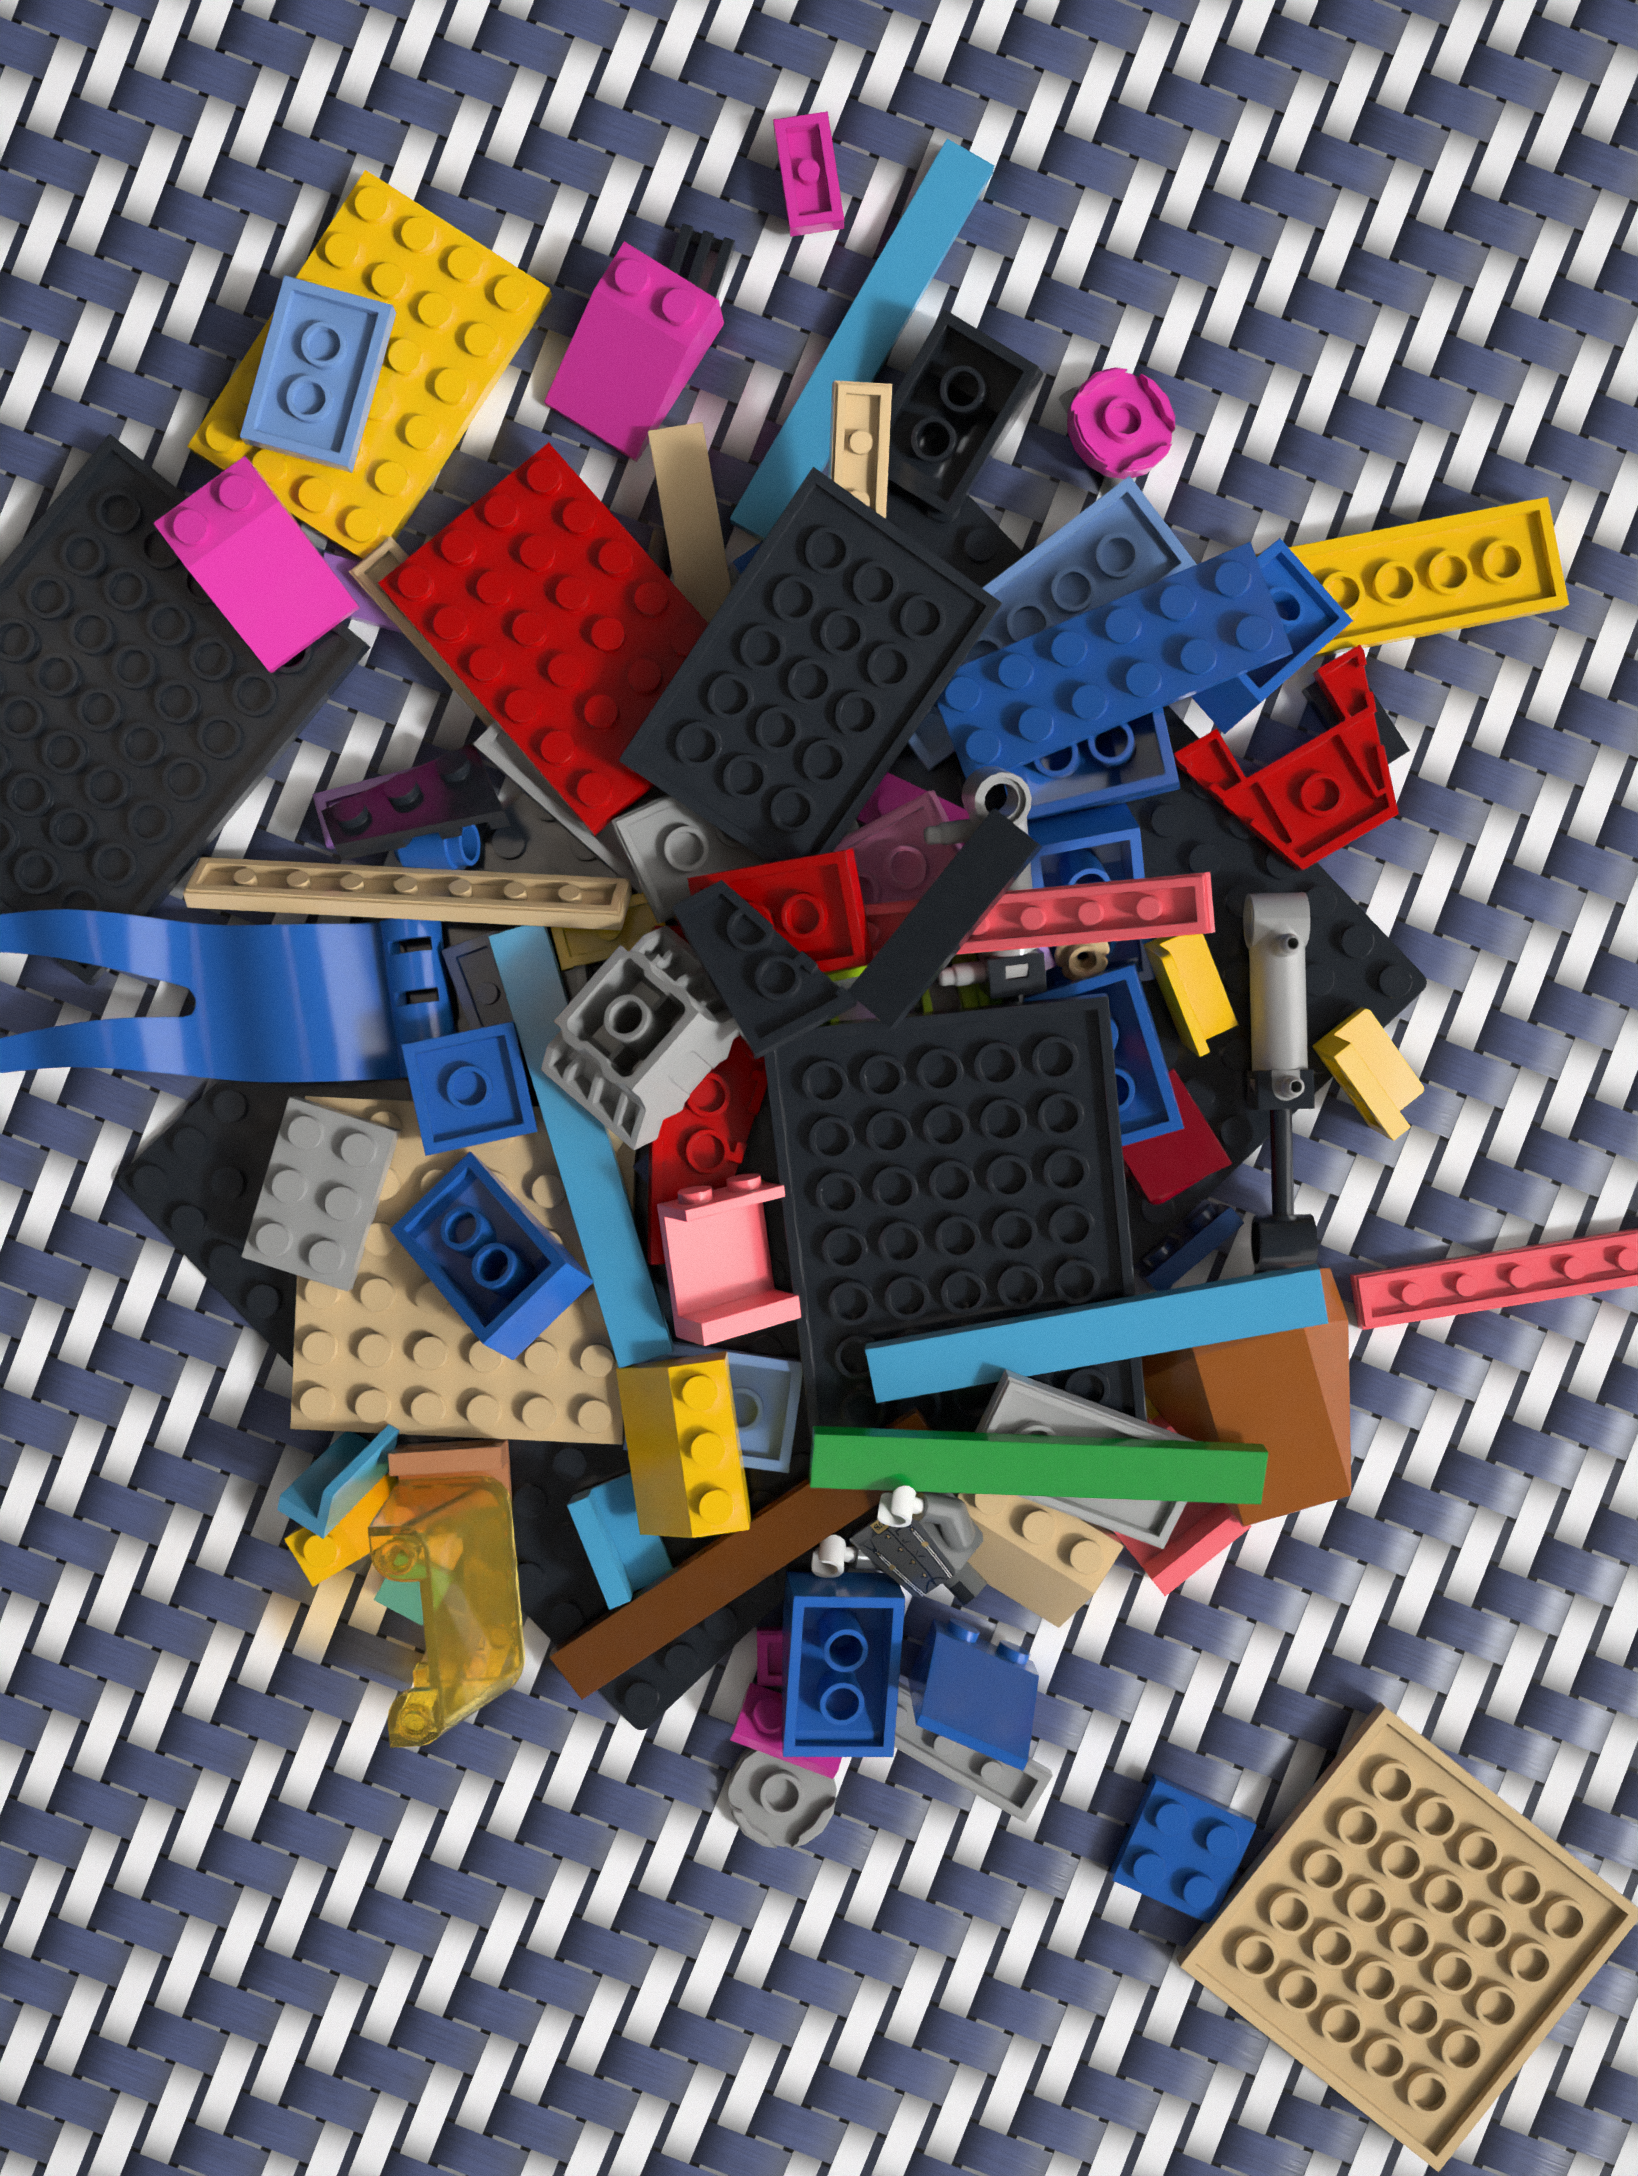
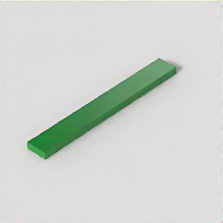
M813 1426L809 1484L810 1488L894 1491L901 1486H910L915 1492L1261 1504L1269 1452L1264 1444Z

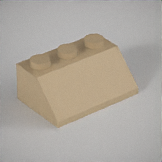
M953 1493L956 1498L961 1499L965 1503L970 1517L983 1533L982 1544L969 1558L968 1562L987 1581V1584L1058 1628L1096 1593L1124 1547L1117 1535L1107 1528L1017 1495Z

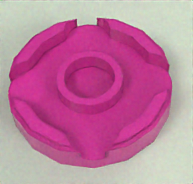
M1114 367L1096 372L1076 391L1067 410V432L1074 450L1090 468L1107 477L1126 479L1130 475L1131 478L1147 474L1168 454L1172 445V432L1175 430V414L1168 396L1154 380L1143 374L1137 377L1133 374L1125 373L1128 369Z

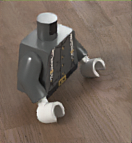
M910 1486L898 1487L893 1491V1494L889 1492L883 1493L880 1497L879 1507L849 1539L851 1541L849 1546H846L843 1538L837 1535H830L821 1541L820 1547L813 1552L812 1572L817 1576L824 1578L838 1577L844 1571V1562H847L852 1569L880 1570L888 1574L912 1596L918 1598L923 1597L940 1584H943L962 1605H966L987 1584V1581L968 1562L969 1558L982 1544L983 1533L970 1517L965 1503L961 1499L956 1498L953 1493L915 1492Z

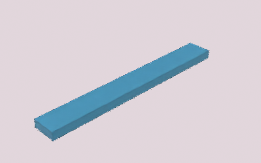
M948 138L946 139L731 515L730 524L763 541L811 468L815 467L820 472H823L829 461L832 382L874 383L991 178L995 165Z
M524 925L488 936L588 1268L594 1280L593 1284L618 1367L622 1368L671 1353L675 1349L608 1128L541 1071L546 1048L561 1031V1028L553 1021L570 1003L547 927Z
M1314 1263L866 1344L865 1351L876 1403L999 1382L1005 1369L1027 1377L1328 1324L1320 1269Z

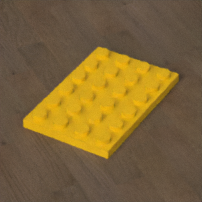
M367 170L363 172L296 276V279L391 304L396 311L353 473L248 445L240 438L274 312L187 445L194 454L222 472L246 456L262 474L294 518L361 561L389 536L394 541L397 539L552 298L549 287Z

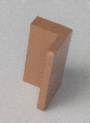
M508 1439L398 1445L388 1454L389 1476H398L400 1509L405 1513L508 1506L512 1501Z

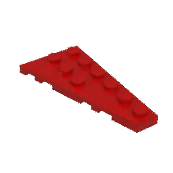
M655 925L651 928V931L659 929L663 925ZM668 926L688 943L679 926ZM741 1035L733 1039L728 1058L719 1062L691 1092L682 1111L663 1120L658 1138L649 1143L648 1264H666L657 1204L678 1199L677 1192L688 1187L710 1186L712 1190L727 1187V1178L735 1176L738 1165L742 1163L748 1145L746 1142L755 1115H758L768 1083L764 1056L755 1060Z

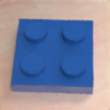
M514 1021L401 1045L425 1156L538 1132Z
M1153 1773L1109 1874L1112 1881L1209 1924L1220 1909L1257 1824L1250 1816Z

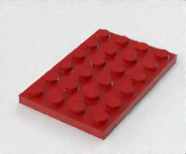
M548 442L380 580L378 584L595 836L611 823L610 821L617 818L655 786L618 759L709 623Z

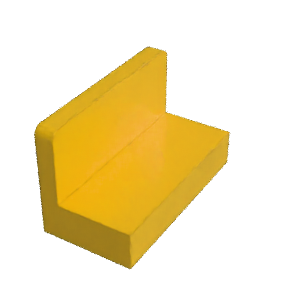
M1204 935L1160 937L1144 944V949L1181 1042L1198 1057L1210 1053L1206 1039L1237 1026L1238 1023Z
M1361 1007L1312 1047L1368 1126L1394 1141L1410 1128L1400 1110L1422 1094L1424 1086L1369 1009Z

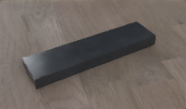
M993 808L848 989V992L887 1027L896 1029L1043 846L999 810Z

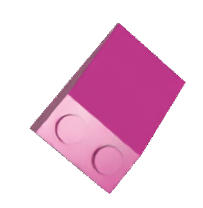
M624 241L591 295L544 400L545 405L637 462L650 442L648 431L656 430L660 427L723 327L724 320L719 300Z
M246 456L235 462L154 522V525L188 571L270 673H273L360 608L274 490Z

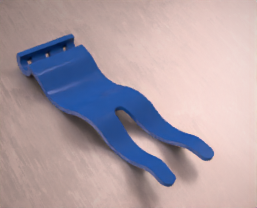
M54 909L0 914V953L61 958L123 971L186 987L192 992L196 1000L193 1013L185 1017H136L93 1020L0 1038V1073L48 1068L88 1067L249 1082H334L408 1078L401 1045L456 1033L448 968L441 951L445 949L441 921L390 918L379 923L211 925L91 910ZM416 938H429L431 950L400 953L399 941ZM436 989L438 1001L407 1005L406 992Z

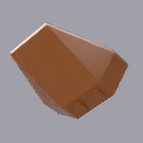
M1330 1268L1320 1269L1328 1324L1141 1356L1145 1394L1159 1414L1173 1427L1177 1434L1195 1441L1264 1444L1269 1452L1261 1504L1225 1503L1242 1527L1351 1496L1348 1317Z

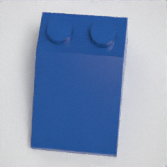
M1280 538L1257 556V560L1292 647L1293 654L1191 696L1224 735L1353 621Z
M1163 708L1009 771L1022 778L1029 787L1032 800L1027 821L1129 802L1181 789Z
M1126 803L1027 821L1028 835L1043 846L1030 862L1032 888L1145 878L1140 826ZM1151 938L1108 942L1110 951L1106 955L1108 964L1105 970L1135 961L1141 982L1155 979L1154 971L1143 946L1150 942ZM1057 946L1048 947L1053 956L1054 961V954ZM1079 953L1078 959H1085L1088 953ZM1055 966L1046 970L1047 988L1070 981V979L1062 974V967Z
M1135 961L1106 969L1088 977L1048 987L1047 992L1027 994L1024 1001L1107 993L1109 998L1122 1146L1184 1129L1157 1031Z
M471 1151L390 1229L482 1344L511 1360H514L594 1282L554 1235Z
M786 1571L782 1623L783 1757H894L905 1596L900 1584L888 1574L843 1572L835 1578H824L815 1575L813 1572Z
M950 1618L948 1624L933 1619L908 1677L916 1725L1024 1771L1029 1757L1039 1680L1035 1664L1029 1660L1031 1654L1024 1648L1006 1640H1000L998 1646L978 1638L979 1630L958 1619Z

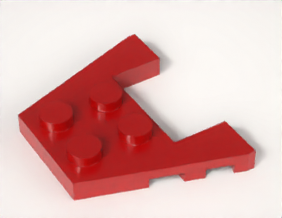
M1361 645L1354 647L1312 673L1340 720V724L1250 777H1245L1218 729L1211 731L1173 754L1176 766L1298 872L1308 868L1399 814L1385 747L1381 745L1374 715L1377 709L1373 691H1369L1364 668L1367 662Z

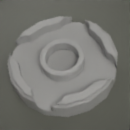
M748 1747L741 1753L731 1770L728 1787L731 1815L744 1835L762 1846L777 1848V1846L785 1847L791 1845V1848L805 1845L823 1832L834 1814L837 1786L835 1778L831 1779Z

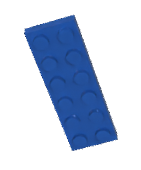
M1248 542L959 666L936 702L967 780L968 776L976 769L985 766H996L1006 771H1011L1293 654V650L1252 544Z

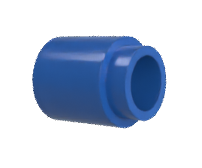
M471 825L462 827V836L442 840L437 832L413 837L407 847L393 851L397 861L403 867L464 870L467 866H472L478 861L480 837L476 826Z

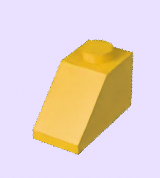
M387 1473L324 1539L300 1525L284 1540L312 1587L361 1559L418 1520L421 1516L419 1512L405 1513L401 1511L399 1480L395 1476H389V1473Z

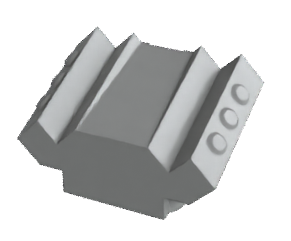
M666 925L644 934L630 951H627L620 945L553 1021L561 1028V1031L548 1044L541 1071L631 1149L636 1150L658 1138L663 1120L683 1110L684 1104L690 1097L691 1092L712 1068L714 1069L719 1062L728 1058L733 1039L741 1034L691 946Z

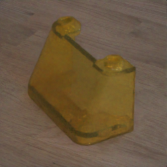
M489 1476L400 1479L367 1528L371 1560L380 1575L391 1581L420 1582L427 1661L417 1662L413 1669L414 1688L406 1689L398 1694L388 1710L387 1722L390 1748L417 1747L432 1743L516 1685L524 1669L525 1647L511 1499L508 1490L502 1482Z

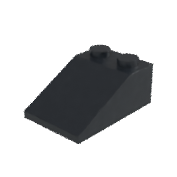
M943 309L891 400L888 479L953 518L1014 426L1044 375L1040 367Z

